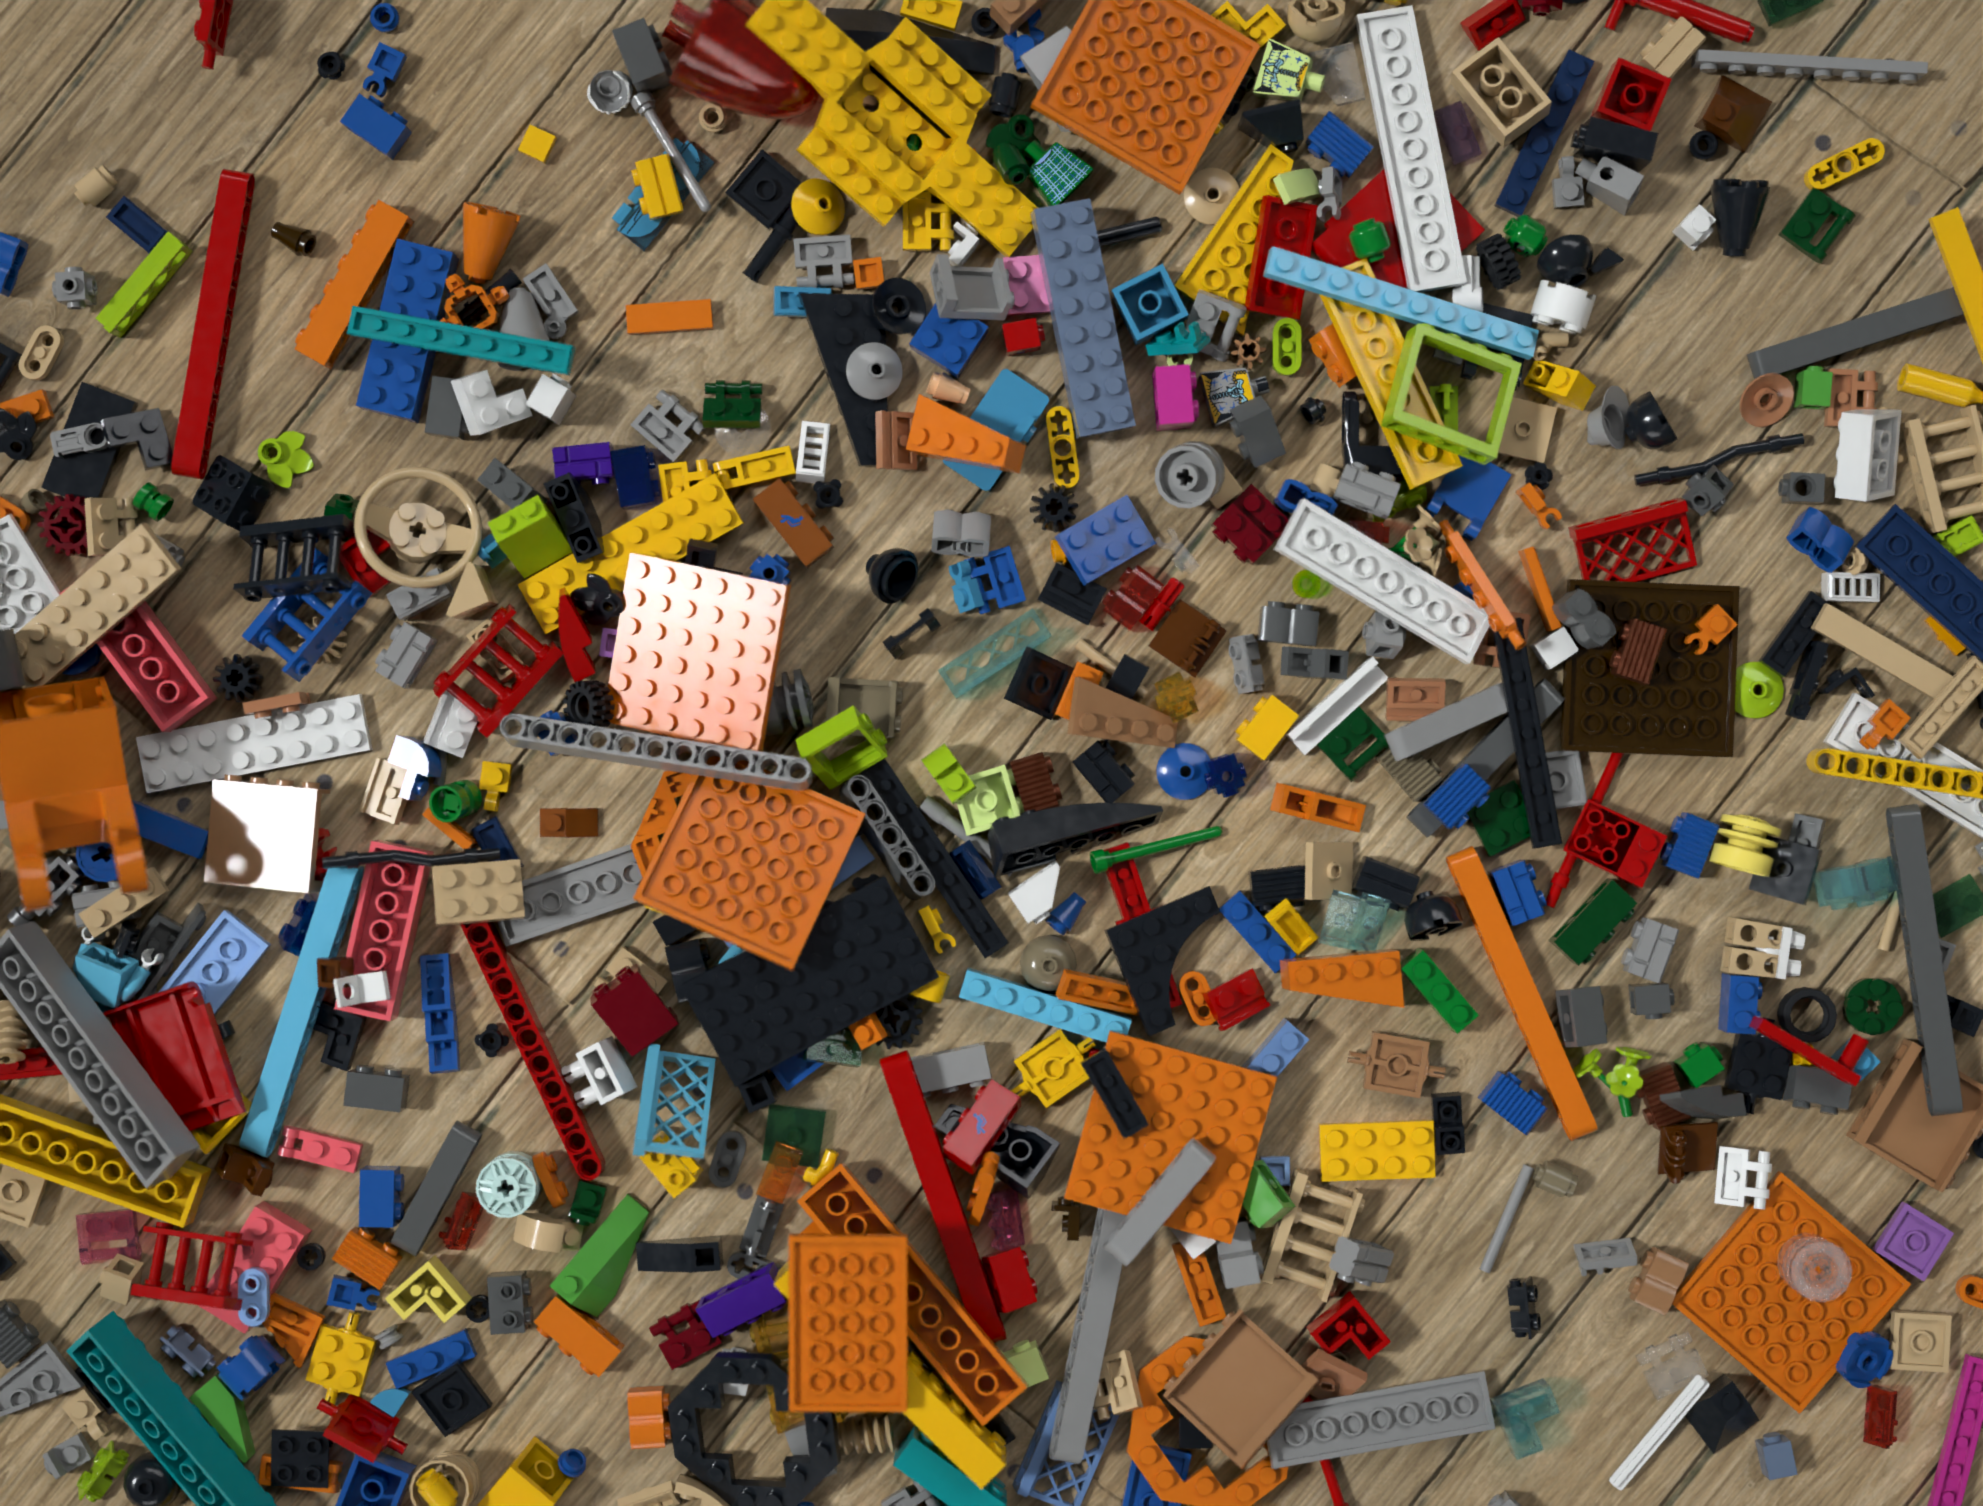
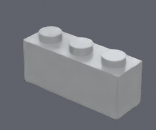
M985 1042L911 1057L924 1097L931 1096V1091L942 1089V1093L959 1090L958 1085L970 1083V1087L982 1086L987 1084L986 1079L992 1078Z

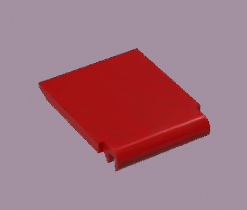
M1383 169L1340 209V219L1336 220L1332 216L1324 224L1327 230L1312 243L1311 250L1322 262L1340 268L1362 260L1355 256L1349 234L1354 230L1353 225L1374 218L1375 222L1381 221L1385 225L1391 246L1383 252L1384 258L1369 263L1372 272L1378 280L1407 288L1385 170ZM1449 192L1460 250L1462 252L1485 229Z
M190 981L103 1012L105 1017L110 1018L112 1027L189 1131L247 1112L210 1002L205 1004L197 983Z

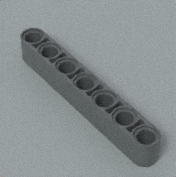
M1545 678L1534 686L1540 724L1564 701V697ZM1508 713L1407 815L1406 818L1426 838L1432 835L1442 823L1423 804L1462 764H1468L1485 781L1514 752Z

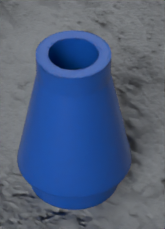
M1073 892L1065 901L1049 913L1050 917L1046 922L1061 935H1065L1067 931L1071 932L1086 901Z

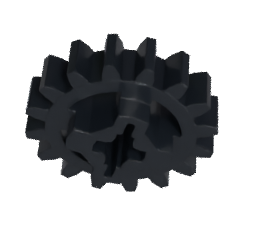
M909 994L898 999L906 1004L908 1008L902 1009L896 1006L894 1002L884 1007L882 1014L877 1017L882 1026L890 1031L892 1037L886 1036L876 1042L877 1046L884 1041L887 1042V1049L891 1048L892 1043H896L900 1049L902 1048L903 1040L910 1044L913 1042L910 1036L912 1033L919 1035L920 1030L915 1026L916 1024H923V1019L917 1018V1015L923 1012V1009L914 1007L918 1001L917 998L909 1000L907 998ZM889 1006L894 1015H900L896 1022V1030L891 1021L885 1020L889 1015ZM912 1019L909 1029L902 1034L901 1026L903 1022Z

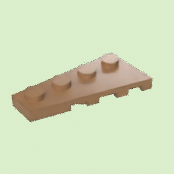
M1075 677L1067 734L1175 748L1179 720L1081 677Z

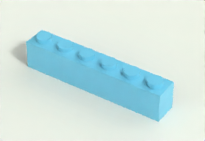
M967 968L959 998L1103 1042L1107 1041L1109 1030L1128 1035L1132 1022L1128 1016L1094 1006L1060 1000L1053 993L1036 990L1033 987L971 968Z

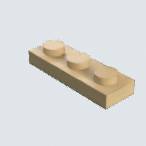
M150 867L146 870L148 891L121 894V888L119 887L79 913L93 938L99 937L169 892L155 867Z

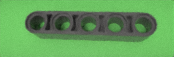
M856 775L847 780L839 790L840 798L845 805L866 814L860 828L904 895L908 899L919 900L931 894L935 888L933 875L871 782L862 775ZM851 785H856L859 788L860 796L852 793ZM867 808L875 812L876 820L868 817ZM883 832H886L891 836V844H888L883 840ZM899 856H903L907 860V868L899 864ZM915 879L919 880L922 883V892L918 891L915 888Z
M458 1120L454 1123L398 1226L391 1244L415 1257L419 1254L474 1153L482 1133Z

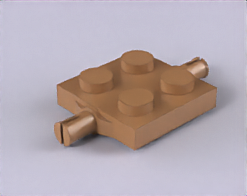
M1372 1031L1370 1047L1366 1054L1349 1051L1348 1055L1351 1057L1347 1059L1348 1063L1364 1065V1089L1420 1098L1422 1085L1427 1076L1444 1079L1445 1075L1442 1073H1445L1446 1070L1445 1067L1429 1065V1041Z

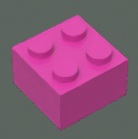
M1190 364L1155 367L1152 373L1156 431L1190 429L1194 421H1197V417H1199L1198 400L1192 399V393L1197 388L1196 372H1190Z

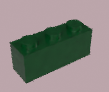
M1606 878L1548 941L1573 964L1578 966L1581 963L1586 964L1596 954L1594 949L1601 942L1604 944L1613 937L1616 932L1614 928L1619 922H1626L1634 914L1635 910L1633 908L1637 902L1613 879Z

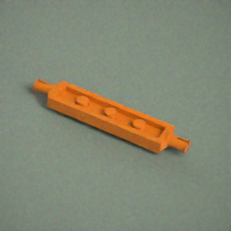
M1447 519L1439 523L1441 532L1446 538L1445 555L1450 563L1456 564L1463 584L1470 586L1476 605L1480 609L1483 608L1487 613L1490 627L1494 632L1498 631L1502 639L1508 637L1516 650L1523 648L1526 642L1518 631L1516 621L1460 533L1454 531Z

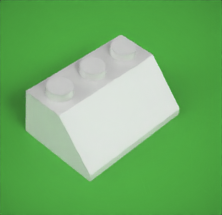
M1855 409L1841 412V418L1838 422V430L1840 432L1839 446L1836 450V459L1838 461L1837 474L1834 478L1835 498L1867 502L1895 495L1902 410Z

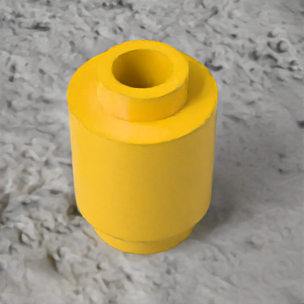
M432 1468L417 1480L418 1492L430 1506L456 1505L458 1492L441 1472H437Z

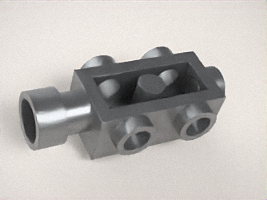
M62 855L57 858L51 856L45 861L52 906L30 912L24 911L23 904L20 907H15L7 915V918L14 926L33 921L32 918L36 914L39 917L52 916L62 907L61 901L67 894L71 896L83 885L80 881L86 875L79 868L76 858L70 855ZM65 870L70 874V878L68 880H65L63 878V872Z

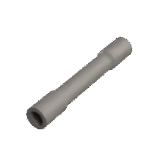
M927 796L919 810L936 823L943 825L964 842L970 840L976 850L992 863L989 842L977 833L966 836L963 823L950 814L945 807L930 796Z

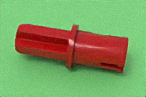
M1172 577L1157 598H1152L1154 602L1143 617L1139 619V622L1151 631H1154L1166 612H1171L1170 607L1185 588L1184 584Z

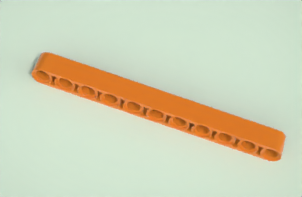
M1470 846L1447 856L1446 862L1568 1138L1570 1141H1573L1598 1130L1592 1112L1477 852L1473 846Z

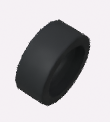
M1807 987L1796 988L1785 994L1779 1003L1777 1012L1781 1028L1790 1035L1807 1043L1821 1041L1827 1037L1834 1029L1837 1019L1836 1008L1830 997L1820 990ZM1804 998L1814 999L1823 1009L1821 1024L1815 1030L1808 1032L1797 1029L1792 1023L1790 1016L1794 1004Z

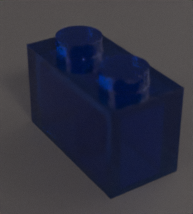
M645 445L611 451L620 507L626 510L658 504L657 497L661 496L658 479H653L652 469L656 468L654 452H649Z

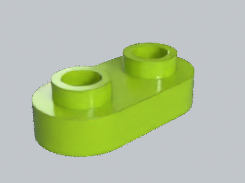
M1283 318L1275 324L1272 330V366L1279 375L1291 376L1301 366L1302 330L1296 320ZM1283 329L1290 330L1291 337L1288 339L1283 338L1281 331ZM1284 357L1289 358L1291 366L1284 367L1281 364V359Z

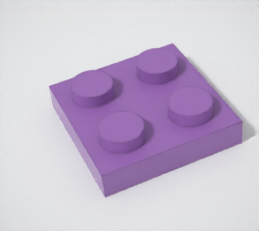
M1902 1201L1872 1250L1920 1280L1925 1281L1954 1233Z

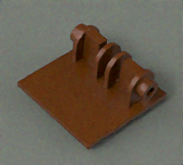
M1180 599L1148 646L1195 678L1227 630Z
M1718 1123L1660 1126L1658 1175L1666 1174L1671 1183L1678 1184L1684 1178V1172L1715 1170Z

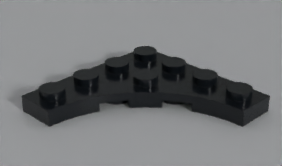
M1210 886L1201 888L1104 930L1147 1036H1152L1176 1025L1171 1011L1169 996L1171 972L1175 959L1186 939L1203 922L1220 913Z

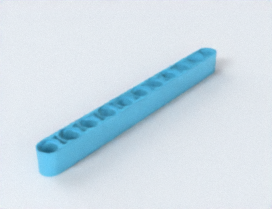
M359 865V868L347 869L346 866L327 869L240 1139L239 1146L242 1149L268 1158L275 1148L311 1038L313 1026L320 1010L317 1006L320 1007L326 991L325 987H318L317 958L337 957L363 877V866Z

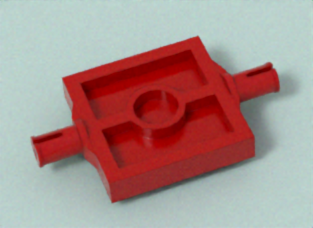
M199 0L201 15L200 20L195 22L194 35L196 40L204 47L202 68L214 70L216 55H224L233 0Z
M349 1394L347 1399L338 1406L322 1398L316 1408L331 1416L330 1423L323 1434L324 1437L374 1463L380 1452L387 1447L403 1455L408 1446V1443L394 1437L395 1429L401 1419L396 1416L393 1418L359 1396Z

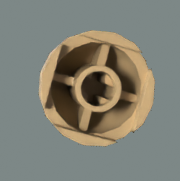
M1290 0L1287 8L1288 24L1295 35L1307 42L1315 43L1328 40L1337 33L1342 25L1345 2L1343 0Z

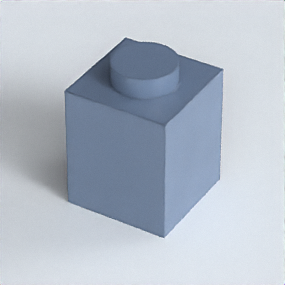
M1770 1432L1764 1434L1763 1438L1755 1440L1761 1471L1769 1480L1798 1475L1791 1441L1779 1432Z

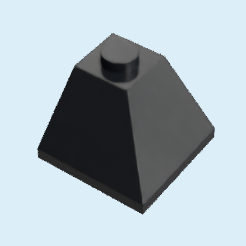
M1300 99L1244 111L1238 123L1239 130L1265 147L1272 144L1284 154L1298 150V146L1304 140Z
M1722 1374L1710 1383V1387L1685 1415L1713 1454L1759 1421L1747 1399L1735 1383L1725 1374Z

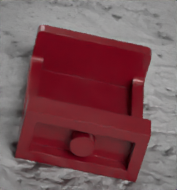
M637 964L632 967L625 966L617 972L614 980L608 984L604 982L598 985L592 991L593 995L590 997L591 1006L632 1057L679 1024L675 1011L671 1006L667 1007L642 975Z

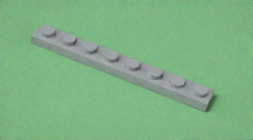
M1699 49L1692 56L1691 68H1700V72L1714 73L1718 69L1728 70L1729 74L1736 75L1745 74L1746 71H1757L1759 76H1772L1776 72L1785 73V76L1790 78L1802 77L1803 74H1812L1815 79H1829L1832 76H1842L1843 80L1855 81L1859 80L1860 77L1871 78L1872 82H1887L1889 79H1899V83L1913 84L1927 74L1928 62Z

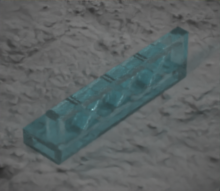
M1032 608L939 669L938 672L957 699L1022 657L1026 647L1034 649L1051 638L1052 635ZM1032 617L1040 630L1030 637L1019 635L1021 623ZM1017 626L1016 634L1008 632ZM1002 635L1015 637L1013 648L1007 652L995 650L997 638ZM1018 638L1025 639L1024 641L1016 645ZM993 642L992 649L984 648ZM979 650L991 652L989 664L983 668L971 666L973 654ZM994 653L1001 655L993 660ZM970 657L968 665L961 664L962 661ZM954 666L967 668L965 679L954 686L946 672ZM970 669L978 670L969 676Z

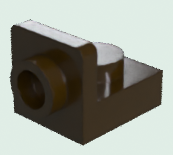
M1058 1197V1201H1052L1051 1210L1068 1212V1215H1063L1062 1232H1067V1240L1079 1241L1080 1203L1065 1199L1064 1197Z

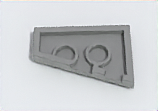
M50 1340L0 1379V1417L85 1385Z

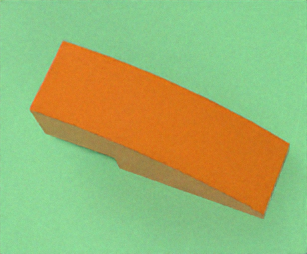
M1276 783L1270 810L1359 833L1366 805Z

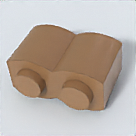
M1653 1246L1650 1251L1647 1250L1642 1256L1640 1265L1643 1268L1638 1277L1635 1276L1629 1285L1628 1291L1631 1293L1629 1298L1658 1313L1666 1315L1674 1301L1677 1289L1685 1277L1689 1263Z

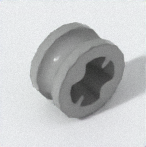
M397 1324L374 1336L375 1340L380 1341V1350L403 1337L402 1333L397 1332Z

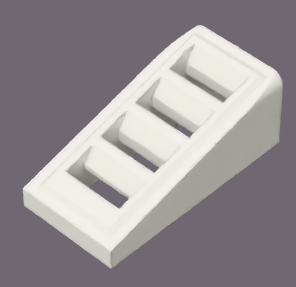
M802 421L796 481L806 483L822 481L824 483L830 424ZM807 433L823 434V438L806 437ZM805 445L822 446V449L805 448ZM804 456L819 457L821 459L820 461L806 460Z
M1821 573V598L1826 602H1880V574ZM1835 579H1839V595H1835ZM1845 579H1850V595H1845ZM1856 580H1860V596H1856ZM1866 580H1872L1871 596H1866Z

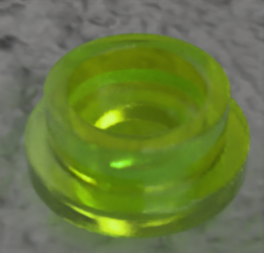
M1309 570L1298 572L1292 580L1293 591L1301 598H1311L1320 590L1321 582L1319 576ZM1303 579H1308L1311 582V587L1308 590L1301 587Z

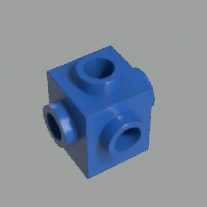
M768 554L764 558L759 556L749 568L753 571L749 577L789 585L791 580L788 577L791 575V572L786 569L789 563L777 554L773 558ZM774 570V577L767 579V572Z

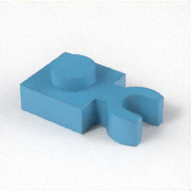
M965 560L950 565L949 573L956 585L952 586L954 601L958 606L959 613L984 606L977 579H971L969 561Z

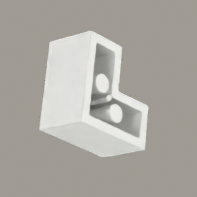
M487 370L475 372L451 381L470 436L480 435L532 416L530 407L526 405L527 399L523 388L496 396Z

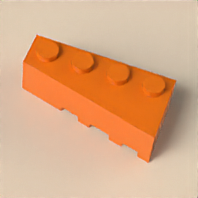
M921 394L918 395L906 450L923 457L1020 474L1026 445Z
M1382 949L1280 960L1283 989L1404 1008L1399 950Z

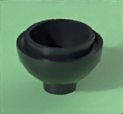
M1565 235L1555 239L1544 248L1537 261L1538 271L1546 280L1555 284L1561 283L1572 287L1581 286L1588 279L1587 271L1592 264L1593 248L1591 242L1583 235Z
M893 548L882 552L880 555H872L867 561L866 573L869 575V584L873 594L887 604L896 603L907 596L914 587L918 576L916 556L903 548Z

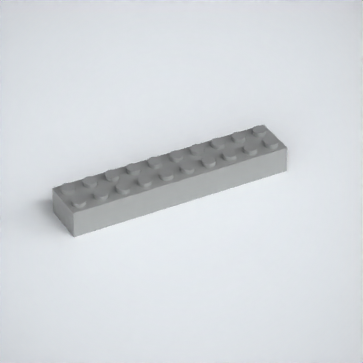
M35 920L8 929L0 939L1 990L146 1189L171 1178L200 1145Z

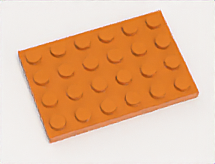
M789 1234V1412H907V1234Z

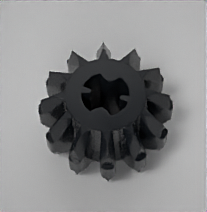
M1051 483L1049 485V494H1047L1043 487L1038 489L1043 497L1042 499L1032 496L1031 501L1040 506L1030 507V513L1040 512L1033 519V522L1036 524L1044 519L1045 522L1042 525V530L1046 531L1049 523H1053V532L1055 533L1058 532V522L1065 529L1069 527L1065 517L1071 520L1076 519V515L1068 510L1077 509L1078 504H1068V501L1073 499L1075 495L1071 492L1064 497L1063 493L1066 486L1062 485L1059 493H1055V485ZM1051 501H1057L1056 505L1060 504L1062 509L1058 510L1057 515H1051V511H1046V507L1050 506Z
M234 654L232 660L224 657L222 660L225 667H215V670L221 673L220 677H213L214 682H221L216 691L218 693L226 692L225 699L230 701L234 697L236 702H243L244 697L253 699L254 693L252 689L257 691L262 689L259 684H256V680L264 679V675L255 674L259 670L260 665L258 663L251 665L252 657L245 656L242 659L240 654ZM243 675V680L234 682V676Z

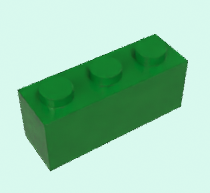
M1417 948L1401 962V972L1453 1032L1458 1034L1479 1016L1424 950Z

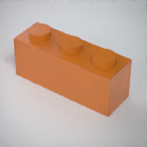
M558 1293L534 1321L537 1325L536 1329L546 1338L552 1337L559 1343L558 1348L569 1357L573 1355L581 1362L580 1367L589 1375L595 1374L600 1377L625 1346L585 1311L571 1305Z

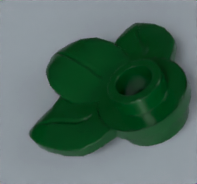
M1023 114L1011 117L1007 124L996 125L991 129L986 139V147L995 149L1003 142H1011L1019 148L1023 157L1030 162L1032 161L1023 151L1034 140L1040 145L1041 143L1034 135L1033 121ZM1017 124L1022 125L1024 128L1021 135L1015 130Z

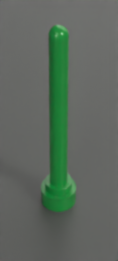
M1214 826L1111 853L1100 849L1090 852V862L1094 873L1099 874L1108 871V868L1112 867L1115 863L1220 837L1223 831L1221 827Z

